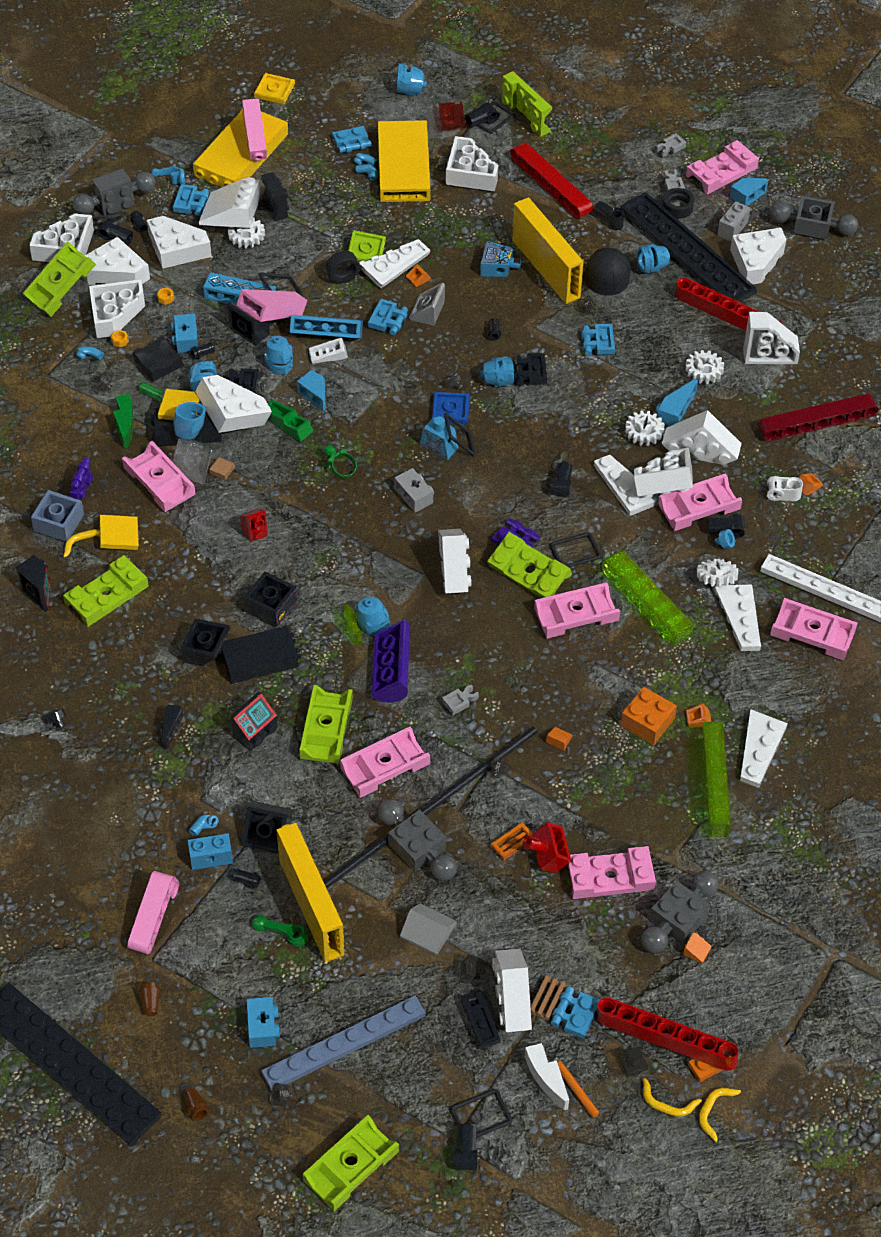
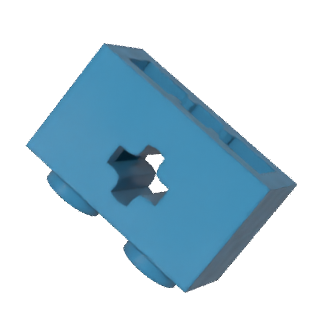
M195 314L174 315L175 322L171 323L172 333H176V335L172 336L173 346H177V353L191 352L194 346L198 347Z
M229 833L188 840L192 870L233 864Z
M273 997L247 999L250 1048L276 1046V1037H280L279 1024H275L274 1018H279L278 1005H273Z

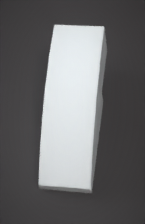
M542 1043L525 1047L524 1057L534 1079L555 1104L563 1110H567L569 1098L557 1061L548 1063Z

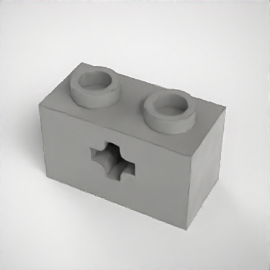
M735 201L719 221L717 236L732 242V235L739 234L748 223L750 207Z
M413 468L394 477V489L414 512L433 504V488L427 485L422 475Z

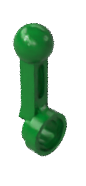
M257 915L252 919L251 924L254 930L259 932L266 930L285 935L294 947H301L309 940V933L303 926L268 920L263 915ZM296 932H302L298 938H292Z

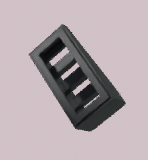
M166 706L161 733L163 749L168 748L183 719L182 706Z

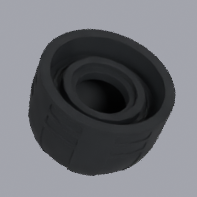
M601 248L595 251L586 264L585 283L588 288L597 294L606 296L619 294L627 288L630 278V264L626 256L615 248Z

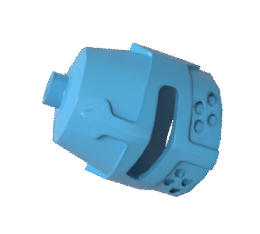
M399 63L397 93L406 95L421 94L422 88H426L427 84L424 81L423 71L414 66H411V71H408V65Z
M649 244L637 249V264L642 273L660 271L659 269L669 264L670 253L664 246Z
M272 336L266 343L264 358L267 368L271 372L287 375L293 367L292 346L282 336Z
M511 357L492 358L491 361L484 363L483 370H480V376L484 377L486 384L495 385V387L513 385L514 368Z
M212 361L199 362L190 368L189 384L192 392H196L202 377L217 375L216 366ZM208 370V371H211L212 373H210V372L201 373L200 371Z
M186 402L178 405L174 417L175 435L182 439L195 438L203 427L206 406L196 402Z
M372 596L365 597L358 602L356 619L359 628L364 633L375 635V633L391 626L388 611L378 598Z

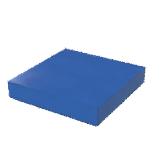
M434 392L432 418L439 416L444 418V414L447 413L459 423L468 425L470 394Z

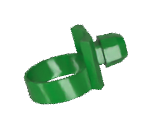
M328 445L324 448V454L329 459L324 467L328 468L330 465L332 473L340 479L351 477L357 468L355 458L351 454L346 453V449H342L337 453V450L332 445ZM343 456L349 458L354 465L353 473L350 475L339 474L333 467V461L335 459H342Z

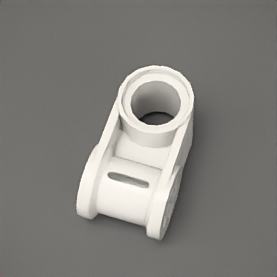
M773 476L767 480V485L769 486L767 497L770 500L798 501L801 498L803 487L801 479L797 477Z

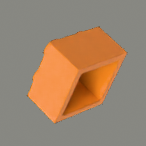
M643 687L623 711L621 727L655 745L674 721L677 705Z

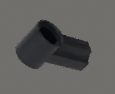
M485 102L478 110L465 114V120L469 127L486 121L492 124L498 120L500 114L489 102Z
M602 201L596 203L593 213L608 222L610 229L621 230L624 226V211L620 208H612Z
M108 218L97 229L102 239L109 240L110 238L115 239L118 237L126 245L132 242L134 236L132 231L119 226L113 218Z
M562 461L557 463L555 477L552 478L550 494L569 497L572 465L568 462Z
M732 514L729 517H708V533H720V531L730 529L734 538H741L745 535V519L741 514Z
M471 1124L457 1126L455 1170L477 1171L476 1126Z

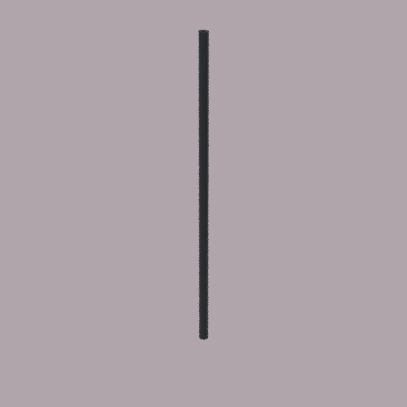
M532 726L420 810L425 815L433 811L537 733V729ZM388 834L324 880L326 889L387 845Z

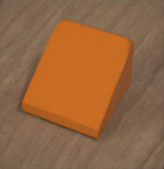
M418 264L406 275L416 287L431 279Z
M812 473L801 474L799 477L803 482L802 493L806 496L823 486V483Z
M704 704L686 710L689 728L712 726L710 711Z
M555 727L548 733L546 743L564 751L573 735Z
M693 932L685 946L683 955L703 964L712 946L697 933Z

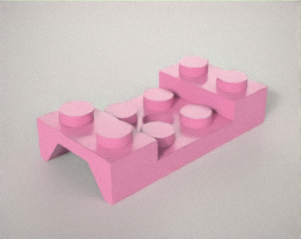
M737 140L725 146V151L705 162L698 160L687 166L686 177L689 178L694 175L702 182L704 192L708 195L757 169L759 158Z
M153 441L149 442L144 453L134 459L122 458L123 468L148 489L154 496V501L164 512L195 495L194 484ZM157 472L163 473V474L160 475V476H155V475H154V474L157 473Z
M722 474L695 483L693 488L687 491L676 490L671 491L669 494L659 495L658 505L673 530L677 531L691 526L694 520L721 511L725 515L740 510L742 498L734 496L729 487L727 475ZM697 498H701V499H704L705 501H704V502H699V501H697L696 499H697Z
M607 582L535 600L534 609L546 638L563 635L566 629L598 621L601 625L619 621L620 610L615 609ZM579 606L582 609L574 610L572 607Z
M784 598L770 635L788 642L790 637L826 649V655L844 660L855 634L857 622ZM815 624V625H817L819 628H818V629H812V628L810 627V625Z
M408 727L341 759L340 764L341 770L361 798L378 790L379 784L410 769L412 772H415L429 765L430 754L423 752L416 742L412 728ZM382 757H388L391 759L387 763L380 761Z
M648 846L628 848V853L588 857V853L570 855L571 862L567 864V867L570 871L573 899L655 890L656 880ZM608 871H612L616 874V876L614 878H609L605 875V873Z

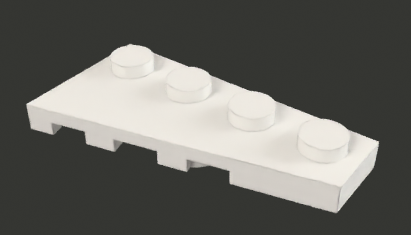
M418 239L400 246L397 250H389L384 255L371 257V260L366 262H359L360 269L376 285L383 288L428 256L430 249Z
M611 455L594 461L593 466L629 516L658 505L659 495L653 494L650 497L637 495L634 475Z
M752 584L722 585L721 587L714 585V592L719 598L721 608L726 613V619L733 629L732 632L740 650L760 651L761 643Z
M750 710L740 781L757 788L760 787L788 723Z

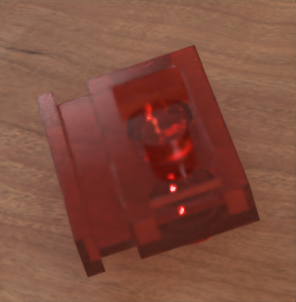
M455 102L439 103L442 130L458 129V127L466 128L462 102L460 104H455Z

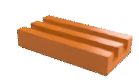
M521 822L492 842L490 848L495 850L496 854L500 855L501 859L505 861L525 846L523 845V838L527 835L532 836L533 833ZM521 830L524 831V832H522L521 834H519L518 836L512 838L508 843H506L505 845H503L501 848L499 847L501 844H503L504 842H506L508 839H510L511 837H513L514 835H516V834H517L518 832H520Z

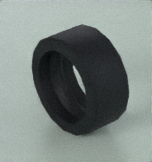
M672 188L664 194L662 206L677 219H682L690 216L693 212L695 198L689 190ZM681 200L686 202L687 205L674 206L670 202Z
M340 251L328 259L326 270L333 282L346 283L358 275L360 264L353 252ZM351 263L346 269L335 271L340 265Z

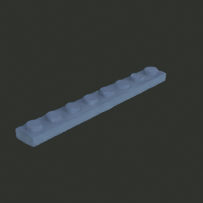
M413 996L261 1070L262 1075L271 1092L425 1017L426 1012L417 997Z

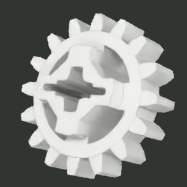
M253 217L249 228L230 227L228 229V236L233 245L238 243L239 248L242 245L245 248L248 245L253 248L254 244L259 245L260 241L264 240L265 229L260 220L255 221Z
M701 350L699 354L695 351L694 356L689 355V359L686 360L685 371L688 372V377L693 376V380L698 379L700 384L702 381L708 384L710 380L714 383L716 379H720L721 375H723L724 362H721V357L717 358V353L712 355L711 351L704 353Z
M640 411L639 415L635 412L633 417L629 416L628 421H626L625 433L628 434V439L633 438V443L639 441L640 445L646 443L649 446L650 442L656 444V440H661L662 435H664L665 428L662 418H656V413L650 415V411L647 414Z
M708 559L707 563L701 562V565H698L697 578H699V581H704L705 585L710 583L712 587L714 585L721 587L723 584L728 586L729 583L734 584V581H737L738 568H736V564L731 565V561L724 562V559L721 561L720 559H713L711 561Z

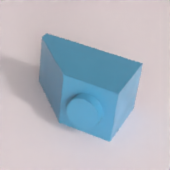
M742 178L732 184L730 199L748 206L766 193L768 180L766 178Z
M311 370L297 381L298 394L324 411L326 410L325 379L321 374Z

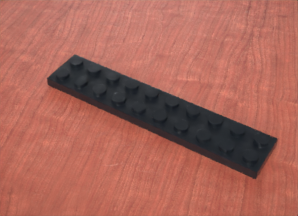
M647 192L620 206L626 217L659 246L666 247L670 255L706 287L738 302H742L757 293V288Z
M8 982L0 990V1034L130 1147L162 1117L161 1111Z

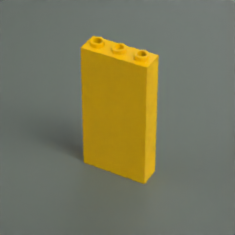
M243 109L193 163L195 177L222 188L241 179L250 178L266 160H250L243 121ZM261 112L268 158L288 135V122Z
M427 120L378 121L380 202L430 201Z
M529 197L514 203L513 242L565 304L581 297L583 260Z
M297 823L286 824L277 829L279 862L326 963L345 955L343 923Z

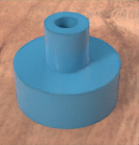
M727 529L720 531L719 537L715 539L717 545H721L722 548L728 549L734 547L735 538L732 531Z

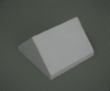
M441 283L420 293L409 319L434 326L445 302V284Z
M418 904L410 909L400 938L437 956L457 921L423 904Z

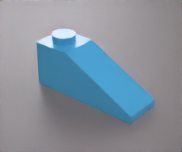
M692 380L666 396L662 403H658L655 411L657 418L661 417L662 422L669 426L679 423L696 394L698 380Z

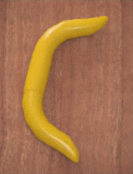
M88 530L71 536L65 543L64 557L70 554L72 545L76 541L95 536L100 537V530Z
M643 1078V1096L646 1103L658 1111L676 1117H683L690 1114L702 1102L701 1099H696L684 1108H675L657 1101L651 1095V1086L648 1080Z
M722 1087L712 1091L706 1098L699 1114V1123L702 1130L714 1142L718 1140L717 1135L708 1124L707 1117L715 1100L720 1096L738 1095L741 1090Z

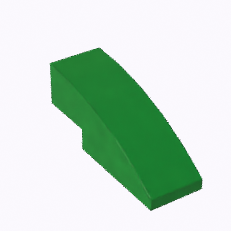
M129 393L115 397L117 410L113 411L115 425L124 449L129 447L134 431L133 408Z
M274 400L267 403L272 411L268 420L287 435L301 442L313 432L310 420L298 416L296 409Z

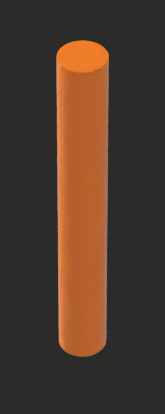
M562 1061L558 1062L563 1079L592 1118L597 1117L600 1112Z

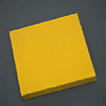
M265 73L254 92V98L285 104L295 85V80Z
M166 389L158 412V419L174 421L178 405L186 402L200 404L201 400L196 392Z
M100 515V548L138 550L137 517Z

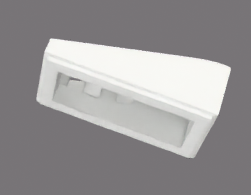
M342 338L308 348L312 364L348 358Z

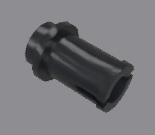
M133 211L130 214L131 222L135 224L139 232H144L147 230L148 225L145 223L142 213Z
M494 318L488 321V337L491 340H498L501 336V330L499 329V320L496 319L495 324Z
M211 342L198 347L194 346L191 349L193 358L198 360L202 356L215 352Z
M237 868L233 875V881L249 885L250 888H257L260 884L261 876L257 872L250 873Z

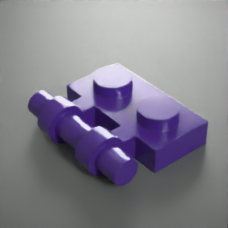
M83 458L77 467V473L72 477L71 498L77 500L84 499L87 492L86 489L92 483L93 475L90 472V460L88 458Z
M509 518L506 525L511 528L507 529L502 526L492 537V543L499 546L508 532H511L533 548V544L530 541L538 542L541 536L536 534V531L533 529H527L522 526V523L518 520L514 521ZM517 532H520V533H522V534L525 535V536L522 538L521 536L517 535L516 533H517Z

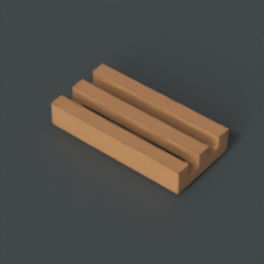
M546 975L530 1007L531 1014L549 1021L566 983H560L558 979H550V976ZM550 984L549 990L537 1011L536 1008L547 985ZM555 987H557L558 990L556 992V995L547 1013L544 1014L543 1011L553 993V990Z

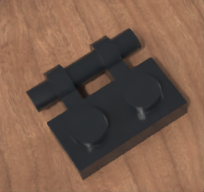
M528 353L527 359H522L520 355L514 357L513 366L516 369L514 376L518 386H523L525 379H529V385L547 384L544 353Z
M241 368L240 373H236L234 369L229 370V373L226 375L227 380L233 383L239 382V386L256 394L259 369Z

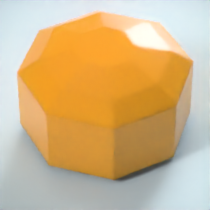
M169 288L160 289L157 292L159 303L164 305L171 304L174 300L173 290Z
M118 330L112 333L111 342L114 346L120 348L127 345L129 338L125 331Z

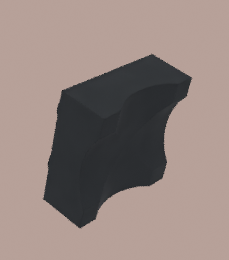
M274 172L261 175V181L265 185L262 200L264 204L273 210L274 220L278 221L288 218L287 189L282 187L280 178L276 177Z
M163 336L157 338L149 346L133 351L134 361L153 382L183 366L182 356L173 350Z

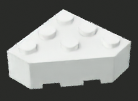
M455 136L446 168V185L495 191L498 180V165L492 162L488 155L475 145V141L472 138Z
M73 214L69 216L70 219L64 222L59 221L50 225L49 229L44 232L38 231L34 233L30 243L32 260L50 262L67 241L82 254L86 255L94 232L92 215Z
M165 216L147 220L149 237L162 269L211 257L210 241L205 230Z
M782 228L732 235L730 250L740 274L752 284L762 283L767 273L776 265L777 260L783 256L786 237Z
M118 237L85 255L91 258L96 265L86 277L82 275L80 277L88 285L141 279L143 284L150 280L148 264Z
M141 279L89 286L97 338L110 337L113 332L121 330L145 307Z
M749 312L743 347L745 364H798L800 353L798 336L768 312Z
M219 375L202 377L196 389L203 406H206V411L219 433L263 426L272 412L263 397Z
M707 410L667 427L662 445L669 451L689 448L691 459L725 465L738 459L741 442Z
M689 448L669 451L665 453L666 456L660 460L657 457L649 461L645 468L638 467L634 469L637 495L650 497L656 493L669 494L671 491H687L693 488Z
M461 529L438 530L439 551L442 558L441 569L443 580L445 581L443 582L444 592H468V587H471V576L467 575V568H470V557L466 554V549H469V539Z
M521 949L495 951L496 958H492V968L498 985H495L496 997L502 1009V1012H499L500 1025H504L506 1032L532 1030L528 967Z

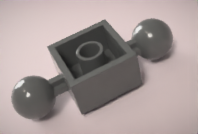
M122 168L92 179L95 196L90 197L87 194L77 195L73 200V209L77 214L89 215L93 211L94 206L97 205L103 216L129 208L135 205L133 191L138 190L141 193L151 192L155 187V178L151 173L144 171L138 173L134 182H132Z
M802 196L798 211L791 210V207L785 202L775 203L770 210V216L776 223H785L789 219L796 220L795 234L827 239L830 226L836 227L839 233L845 236L854 234L858 229V220L851 214H844L840 218L832 217L834 201Z
M393 799L383 801L378 808L379 819L386 825L396 826L388 832V845L414 872L430 861L431 872L436 879L441 881L452 879L457 872V863L449 855H440L446 849V836L421 810L405 819L403 817V807L398 801Z
M698 872L692 879V890L676 881L652 907L650 921L656 926L647 928L641 936V943L646 951L650 953L662 952L667 947L668 934L683 945L706 920L710 904L701 897H710L718 889V879L712 872Z

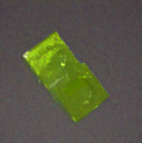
M345 603L343 604L345 628L351 641L357 646L362 643V631L358 628L357 614Z

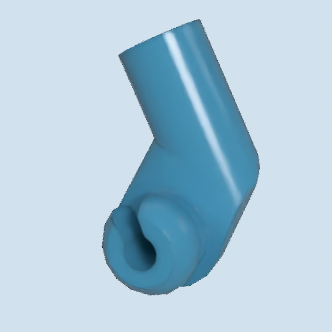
M358 153L354 158V162L358 165H361L364 161L376 168L379 164V160L368 154Z
M371 164L356 166V172L358 174L367 173L371 181H375L379 177L378 170Z
M83 346L79 347L76 356L82 359L88 354L101 360L104 352L94 347Z
M215 815L200 816L189 829V832L196 837L202 829L216 827L219 822L218 817Z

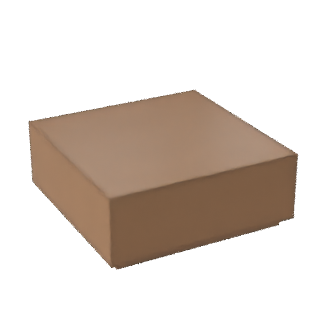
M218 457L209 471L210 474L226 480L234 470L235 464Z

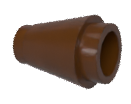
M157 983L142 984L139 994L145 1016H155L158 1014L160 988H158Z
M194 1087L187 1088L183 1095L189 1117L195 1121L206 1118L209 1114V1105Z

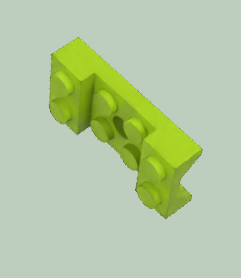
M513 71L504 75L501 97L503 104L511 110L517 108L531 121L530 127L532 131L536 132L540 137L551 132V129L544 124L545 117L552 110V106Z
M67 241L23 294L52 317L62 305L60 300L81 275L86 277L96 264L91 258L86 257ZM61 274V278L55 281V277Z
M508 532L488 560L491 568L540 598L555 595L556 590L564 579L572 575L569 567L557 560L550 559L525 544L524 540L511 532ZM529 565L535 566V570L532 573L526 572V568Z
M125 555L109 565L110 570L82 588L78 585L63 595L65 605H71L80 614L87 627L149 587L147 577ZM104 591L111 592L109 595H102Z
M318 685L313 686L300 746V759L340 764L348 715H350L353 700V690L348 689L342 694L325 692ZM324 719L332 721L327 725L321 723Z
M367 1115L303 1173V1181L335 1211L351 1197L350 1193L380 1165L384 1166L399 1152V1144L396 1141H390L377 1129L372 1118ZM353 1156L358 1161L354 1165H347L345 1159Z

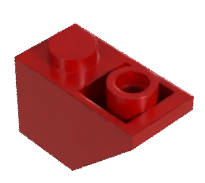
M254 509L240 515L241 528L250 542L268 536L266 512L264 509Z

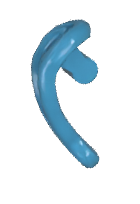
M172 166L151 170V174L154 177L167 175L171 176L172 184H186L182 168Z

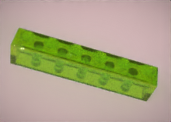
M623 550L605 560L603 570L605 576L615 583L617 589L627 596L629 602L639 609L641 615L647 617L651 625L660 631L667 642L676 646L692 636L694 625Z
M703 722L701 744L708 837H728L731 821L723 722Z

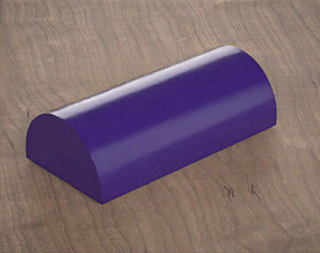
M405 620L375 633L371 697L380 702H398L403 700L408 694L410 625Z

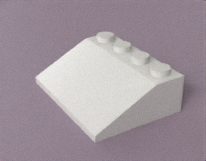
M254 178L241 179L211 192L199 220V225L249 228L260 200V180Z

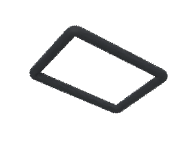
M493 101L490 104L492 106H498L499 108L503 109L511 115L492 130L487 129L481 124L476 125L484 131L488 132L489 134L495 132L497 129H499L502 125H504L506 122H508L511 118L515 116L514 112L497 103L496 101Z
M263 272L258 273V276L264 283L267 290L272 291V289L270 288V286L268 285L263 276L289 278L294 287L296 288V290L298 291V294L303 296L302 291L300 290L292 276Z
M445 413L444 419L449 438L474 456L475 449L471 432L449 414ZM449 420L467 433L471 450L452 436Z
M589 532L550 543V548L556 560L562 563L554 545L586 536L589 537L598 556L566 564L565 566L567 567L600 559L602 554L592 534Z
M497 1089L489 1090L455 1104L450 1108L457 1125L460 1126L462 1124L455 1109L495 1093L508 1120L478 1132L476 1138L511 1124L512 1117Z

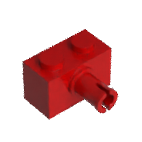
M547 822L534 832L532 836H526L523 840L525 849L536 851L541 870L557 873L571 862L563 826Z

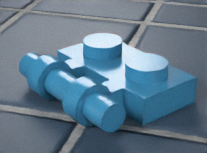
M364 126L332 132L333 140L340 153H351L352 150H364L366 147L372 146Z
M181 184L173 205V212L190 214L191 210H195V215L201 216L205 208V202L209 198V190L203 189L201 192L198 191L197 186Z
M380 299L368 321V327L380 331H385L389 327L391 328L389 333L396 335L402 327V321H405L408 308L402 307L400 310L397 309V303Z
M595 324L594 329H589L587 325L583 326L581 336L584 340L582 346L586 356L592 355V350L597 349V355L615 354L612 324Z
M567 986L565 992H562L560 995L558 1007L552 1013L551 1024L558 1027L560 1021L566 1023L565 1032L584 1039L595 1016L600 999L580 992L578 998H574L572 996L574 989ZM567 1006L573 1007L571 1014L565 1013Z

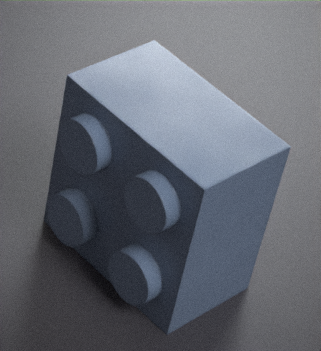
M48 490L31 516L34 531L67 542L84 516L82 501Z

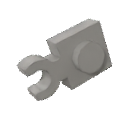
M675 133L664 139L663 143L658 144L656 151L663 150L662 157H665L670 151L674 154L685 148L686 141Z
M676 169L673 170L672 175L665 171L664 178L667 191L672 188L685 189L682 178L677 177Z
M468 685L463 692L457 689L442 697V702L452 715H455L468 708L469 701H476L479 698V693L470 694L473 691V686Z

